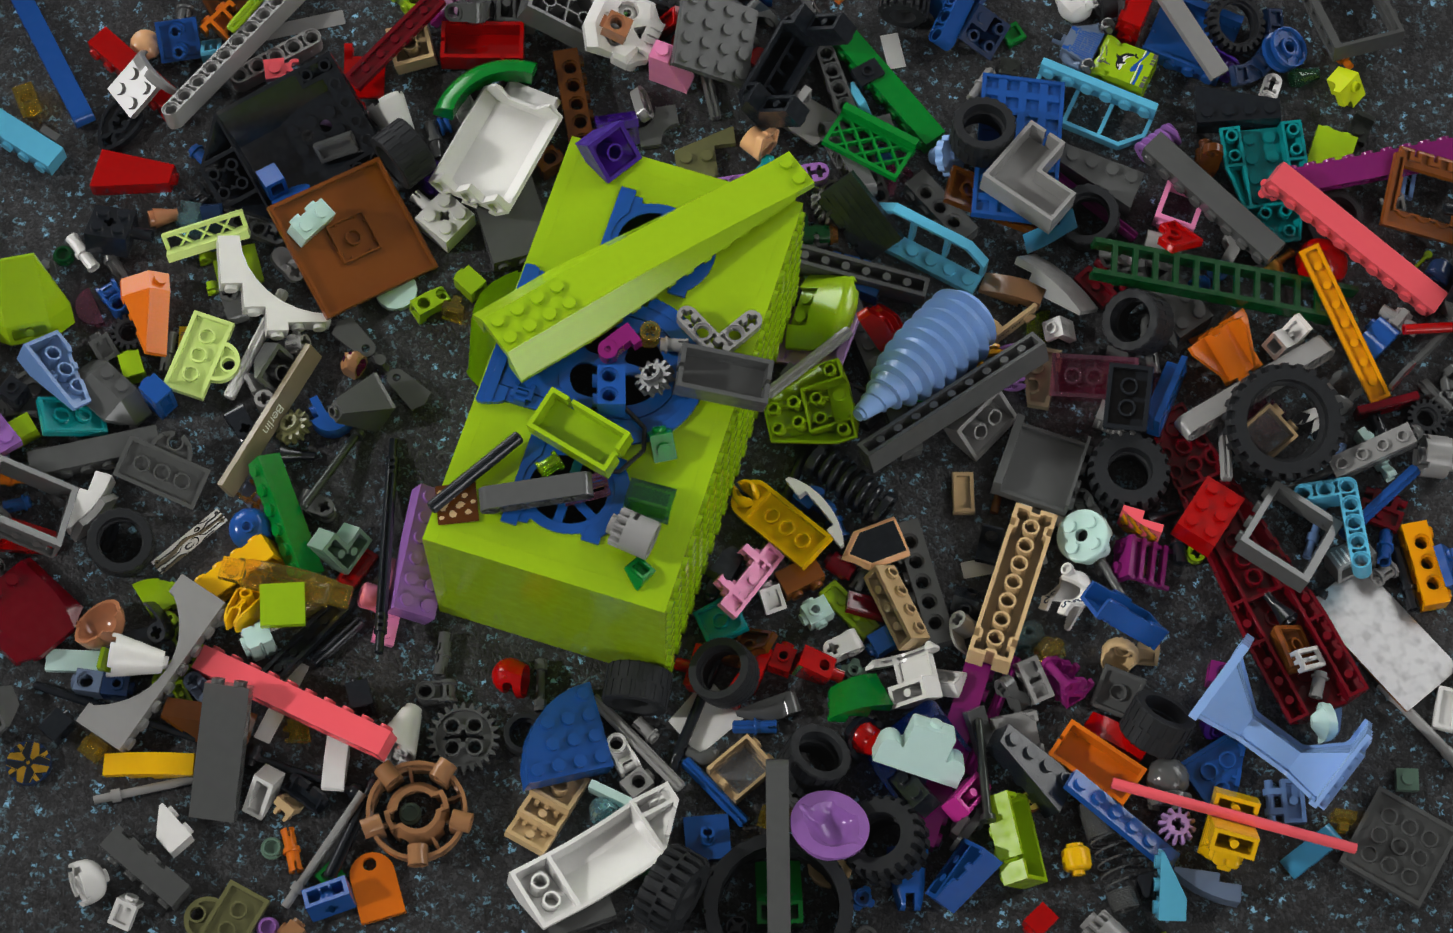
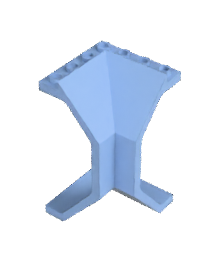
M1247 633L1188 716L1195 721L1200 719L1242 743L1291 780L1309 798L1308 804L1315 809L1320 807L1325 810L1365 758L1366 749L1372 742L1373 723L1365 718L1351 738L1345 742L1305 745L1262 715L1256 708L1243 659L1255 638Z

